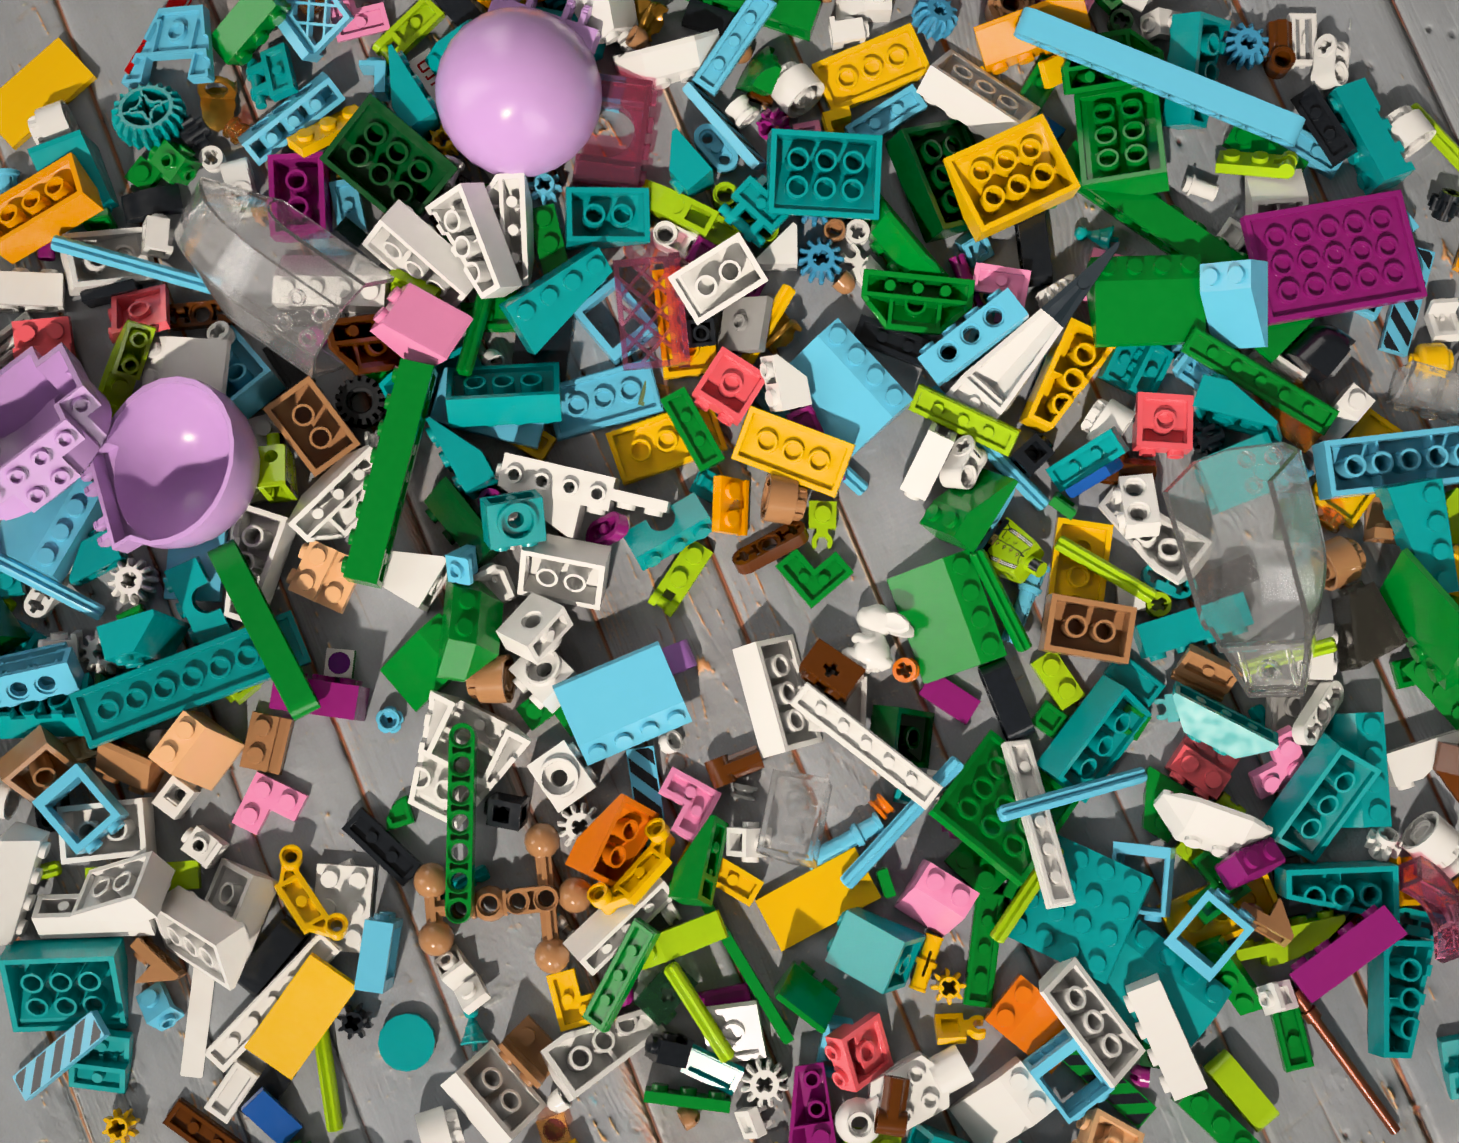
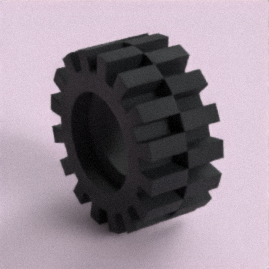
M354 376L351 381L349 379L345 380L346 384L344 386L340 385L338 388L340 392L335 395L337 400L335 406L339 411V415L356 428L358 426L361 429H366V426H376L374 423L380 422L382 415H386L387 412L384 408L386 398L378 383L367 376H362V378ZM360 392H366L372 398V405L365 412H357L352 407L353 397Z

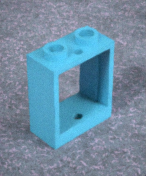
M615 276L611 280L605 279L596 289L597 291L577 309L574 317L617 367L659 332L657 325ZM616 290L643 322V325L612 348L585 314Z
M86 763L74 764L32 801L34 806L76 855L95 852L102 846L103 842L101 840L108 833L113 835L125 825L123 820L130 815ZM81 782L86 785L110 813L109 817L82 840L79 839L53 808Z
M1113 841L1112 859L1124 864L1125 854L1165 859L1161 907L1142 906L1139 914L1144 915V920L1161 922L1162 917H1170L1176 848Z
M1212 887L1204 893L1163 942L1209 982L1258 926L1253 922L1255 917L1242 907L1238 910L1230 903L1232 899L1220 888L1214 890ZM1208 901L1244 929L1216 964L1180 935Z
M379 911V913H374V916L365 919L354 990L383 994L393 987L403 919L396 918L397 913Z
M1066 1028L1022 1061L1068 1124L1084 1117L1087 1110L1096 1103L1105 1101L1110 1093L1115 1090L1114 1087L1110 1088ZM1074 1051H1077L1096 1078L1062 1103L1042 1076Z

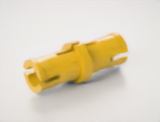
M926 933L921 953L915 959L917 964L908 986L909 988L926 993L931 973L938 965L935 962L944 938Z

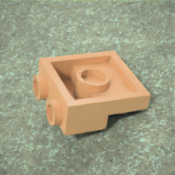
M318 541L310 542L309 544L305 542L302 545L298 554V558L302 560L297 569H291L286 579V583L290 584L287 590L343 614L357 583L348 582L343 577L344 573L341 572L343 558L348 555Z
M1099 1108L1087 1110L1085 1116L1077 1120L1076 1127L1080 1129L1077 1139L1071 1143H1143L1145 1134Z

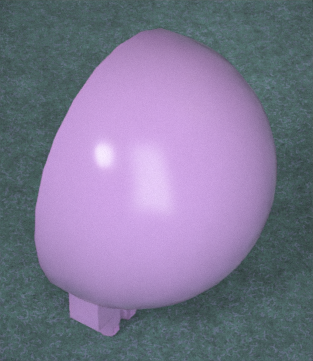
M492 0L488 12L479 15L465 24L450 40L444 51L435 79L436 107L446 134L455 148L472 164L491 174L525 173L526 177H534L555 170L572 159L588 142L598 123L602 106V81L594 54L601 36L598 29L587 26L592 6L584 5L578 22L571 20L576 8V1L574 0L567 1L561 17L537 9L538 0H527L526 4L519 3L520 0Z
M180 376L160 378L142 386L127 398L114 414L109 431L99 452L80 477L83 482L94 480L93 483L84 488V493L87 497L94 498L98 496L103 517L93 522V527L96 532L107 530V533L97 539L98 545L100 547L111 546L112 550L130 553L142 545L160 549L190 548L220 536L232 527L247 510L255 494L259 479L260 456L256 436L246 416L228 396L199 380Z

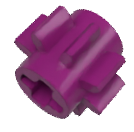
M769 108L761 113L762 118L756 122L759 136L765 140L768 139V134L772 128L792 129L789 126V116L780 111V108H776L774 111H771Z

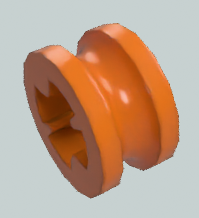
M900 658L893 664L892 673L899 682H913L919 676L920 666L913 658ZM903 663L906 666L911 665L912 672H909L911 674L910 677L906 674L901 675L900 669L904 668L901 666Z
M879 793L876 794L874 801L870 800L868 802L885 821L888 819L887 815L889 813L895 812L894 808Z

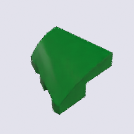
M766 46L750 61L740 76L735 89L744 93L753 91L761 96L772 94L782 69L778 63V56L773 54L775 48Z

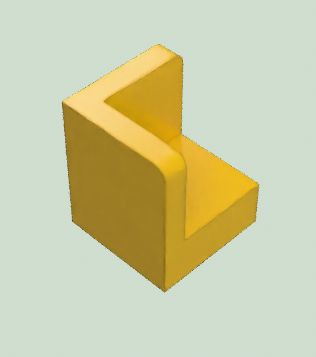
M849 105L822 112L821 123L824 132L845 133L844 127L851 123L852 117Z

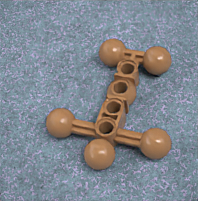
M537 823L527 830L524 837L526 850L531 856L535 857L537 885L517 887L510 892L509 888L502 890L492 885L482 887L474 892V913L472 919L480 918L487 922H494L511 913L516 915L540 913L542 941L538 943L535 949L534 959L540 970L555 974L565 969L570 961V951L563 944L564 941L559 939L557 906L560 904L564 910L570 913L585 911L591 905L587 899V892L591 885L581 877H571L561 883L559 889L555 886L552 855L559 848L560 837L554 826L548 823ZM432 862L423 864L414 874V887L419 895L424 897L426 924L419 931L418 942L420 948L426 954L441 956L451 949L454 943V933L449 924L443 921V917H446L445 900L441 899V895L445 893L446 869L440 864ZM549 890L554 894V903L552 905H544L541 902L540 894L542 891ZM515 893L524 895L526 899L524 908H516L512 904V896ZM486 896H492L497 900L498 904L495 911H488L484 907L483 903ZM454 904L452 908L453 915L459 919L465 917L466 914L459 913Z

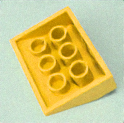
M1043 113L943 159L963 219L975 242L981 241L1073 198L1081 187Z

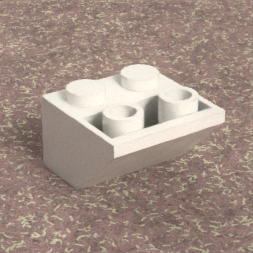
M1295 169L1294 175L1289 179L1245 176V215L1309 205V196L1302 169Z

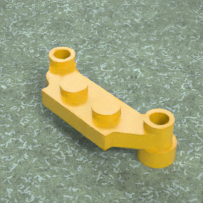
M654 818L647 823L645 834L651 840V844L612 888H608L603 882L595 883L589 888L587 899L595 908H600L606 915H610L619 907L628 904L635 906L673 863L670 860V852L675 844V838L670 833L669 826L662 818Z
M294 844L284 846L279 853L282 866L279 883L274 885L275 891L304 935L312 932L329 937L334 941L342 940L348 931L346 916L341 913L327 914L300 873V866L303 862L302 850ZM335 927L341 928L339 931H333Z

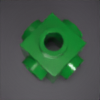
M166 139L163 140L161 146H159L150 160L162 172L160 176L173 185L179 183L188 186L190 181L196 177L197 171L202 165L194 157L195 152L190 147L182 143L169 142Z

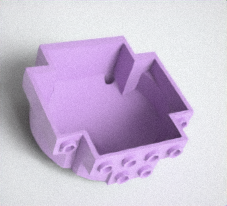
M62 342L44 356L31 346L0 370V520L7 521L29 512L35 513L42 506L61 495L90 466L109 431L112 410L108 399L89 380L81 362Z

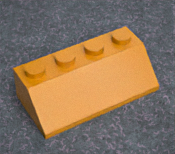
M1045 0L1029 6L1091 31L1084 0ZM1023 9L973 27L976 45L987 73L998 75L1007 71L1008 67L1018 63L1019 65H1025L1032 62L1036 56L1053 54L1013 36Z
M72 152L0 195V256L11 264L18 262L51 242L54 235L61 236L63 233L68 232L104 210L97 187Z

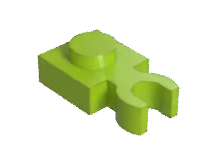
M809 501L808 529L816 530V534L811 540L812 549H816L819 538H824L827 541V549H831L833 540L828 534V530H836L837 501Z

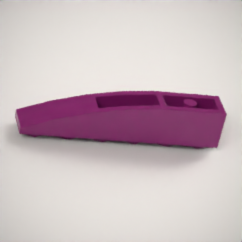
M824 1062L795 1066L788 1143H836Z

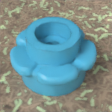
M386 706L384 710H380L377 713L376 722L381 732L396 733L401 729L404 717L401 711H397L396 707ZM389 717L392 718V722H391V723H389V722L387 721V719H388Z

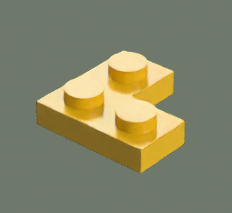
M575 967L555 974H548L546 978L560 1032L591 1024L582 1016L595 992L581 994Z

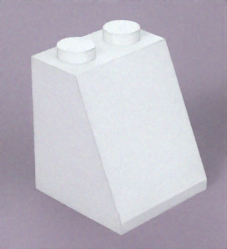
M574 0L576 1L574 13L578 19L584 5L592 6L587 26L599 30L601 38L598 44L605 43L610 45L614 42L621 44L626 41L632 27L638 25L634 0Z
M391 551L382 587L417 608L428 612L447 581L446 558L444 556Z

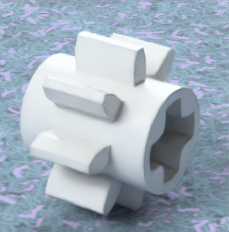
M1380 827L1378 831L1371 828L1364 847L1369 848L1368 852L1372 858L1378 861H1387L1390 856L1394 859L1398 858L1402 850L1400 847L1403 844V840L1399 839L1398 832L1391 827Z

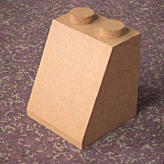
M183 710L148 758L169 774L212 791L243 751L245 744L203 712Z

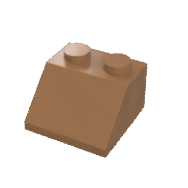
M39 725L0 758V777L2 782L32 803L33 800L74 764L79 762L60 739L42 725Z
M120 739L97 748L95 770L103 773L102 778L114 784H119L121 781L128 784V790L144 796L145 792H156L165 772L163 768L148 758L149 752Z

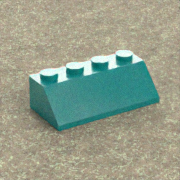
M559 362L474 366L472 375L469 377L459 375L456 367L447 368L445 402L449 428L562 422Z
M151 609L97 626L96 628L105 660L116 663L117 666L123 665L126 668L137 669L174 655L188 632L189 625L187 622Z
M1102 675L1037 761V766L1063 788L1105 777L1134 740L1133 736L1152 714L1126 687ZM1128 702L1145 716L1141 718L1130 710L1128 713L1122 710ZM1127 729L1132 731L1130 735H1126L1124 732ZM1088 799L1081 800L1083 803L1088 801Z
M1384 712L1334 714L1323 733L1342 742L1382 770L1341 828L1392 827Z
M1323 733L1261 821L1273 827L1270 837L1274 841L1316 862L1382 770L1342 742Z

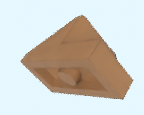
M1278 898L1272 905L1268 915L1264 913L1260 906L1254 903L1243 901L1237 908L1239 910L1242 907L1255 917L1253 922L1258 926L1254 931L1284 948L1292 941L1294 934L1281 898Z
M148 936L137 937L130 945L135 951L134 956L143 964L148 963L150 965L135 983L174 981L183 978L187 974Z

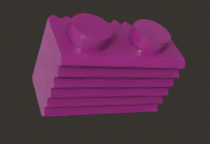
M1268 837L1235 851L1215 865V870L1226 889L1231 891L1267 875L1282 865V863H1285L1286 858L1274 839Z

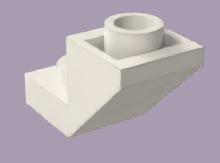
M456 944L446 954L439 956L433 961L441 980L454 991L462 1010L467 1015H470L491 999L482 978Z

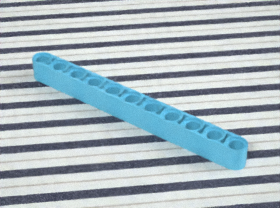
M1023 8L1013 36L1021 41L1283 146L1295 147L1306 120L1296 113L1034 8Z

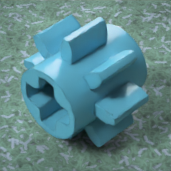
M549 172L534 176V182H528L529 189L535 190L531 194L532 200H536L539 197L543 206L546 205V201L553 200L557 202L556 193L563 192L562 186L556 184L560 180L558 174L552 177L549 175ZM544 184L545 186H550V189L546 191V189L540 186Z

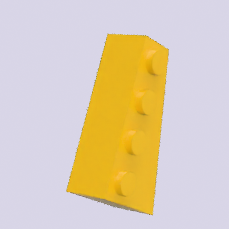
M1071 317L1051 346L1018 422L1042 434L1052 430L1074 402L1073 400L1085 388L1094 373L1102 366L1108 355L1116 347H1095L1092 327Z

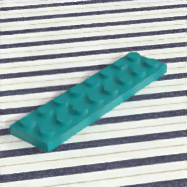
M291 610L276 615L275 617L301 668L312 664ZM242 628L71 693L69 698L88 747L91 750L176 717L183 710H194L271 680V677L246 628Z

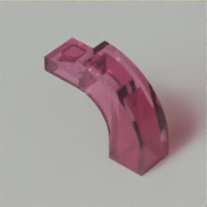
M1418 856L1398 865L1399 890L1417 900L1425 909L1431 921L1435 959L1441 963H1446L1459 958V891L1436 864L1423 856Z

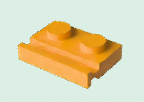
M723 475L714 476L712 532L747 536L749 480H741Z

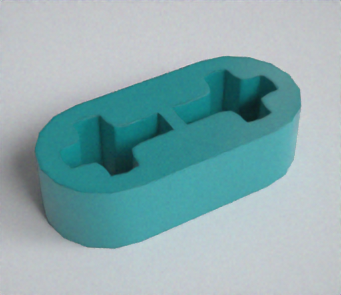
M1149 565L1145 566L1141 571L1140 578L1142 582L1156 589L1157 592L1167 594L1171 599L1183 600L1193 592L1194 585L1191 578L1183 582L1186 592L1183 591L1177 594V588L1169 584L1170 580L1158 573V576L1165 579L1164 582L1155 580L1152 583L1150 581L1151 576L1147 573L1153 570Z
M1399 907L1400 916H1403L1405 912L1406 918L1414 919L1413 925L1406 923L1402 925V923H1399L1409 935L1437 940L1445 934L1446 923L1441 916L1407 907ZM1421 922H1433V924L1437 925V929L1430 932L1428 928L1421 927Z

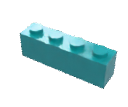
M1240 592L1134 626L1133 636L1141 659L1149 657L1150 661L1153 662L1166 658V652L1176 649L1177 654L1185 652L1190 644L1201 640L1204 645L1220 640L1219 635L1229 632L1230 637L1247 632L1245 627L1254 623L1244 593Z

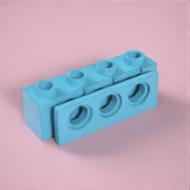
M1000 288L987 297L988 303L981 309L978 306L974 307L964 315L966 320L959 326H956L955 323L942 332L943 338L936 344L931 341L919 350L921 353L918 357L919 362L939 387L951 380L1029 318L1028 312L1009 288H1006L1003 292ZM991 313H998L1001 315L1002 320L996 325H991L986 321V318ZM969 330H975L979 333V338L975 342H967L964 340L965 333ZM947 347H952L957 351L956 356L951 360H946L941 356L942 351Z
M65 641L0 656V708L6 706L14 707L20 703L33 700L42 701L59 694L69 695L80 690L84 672L73 648L68 647Z

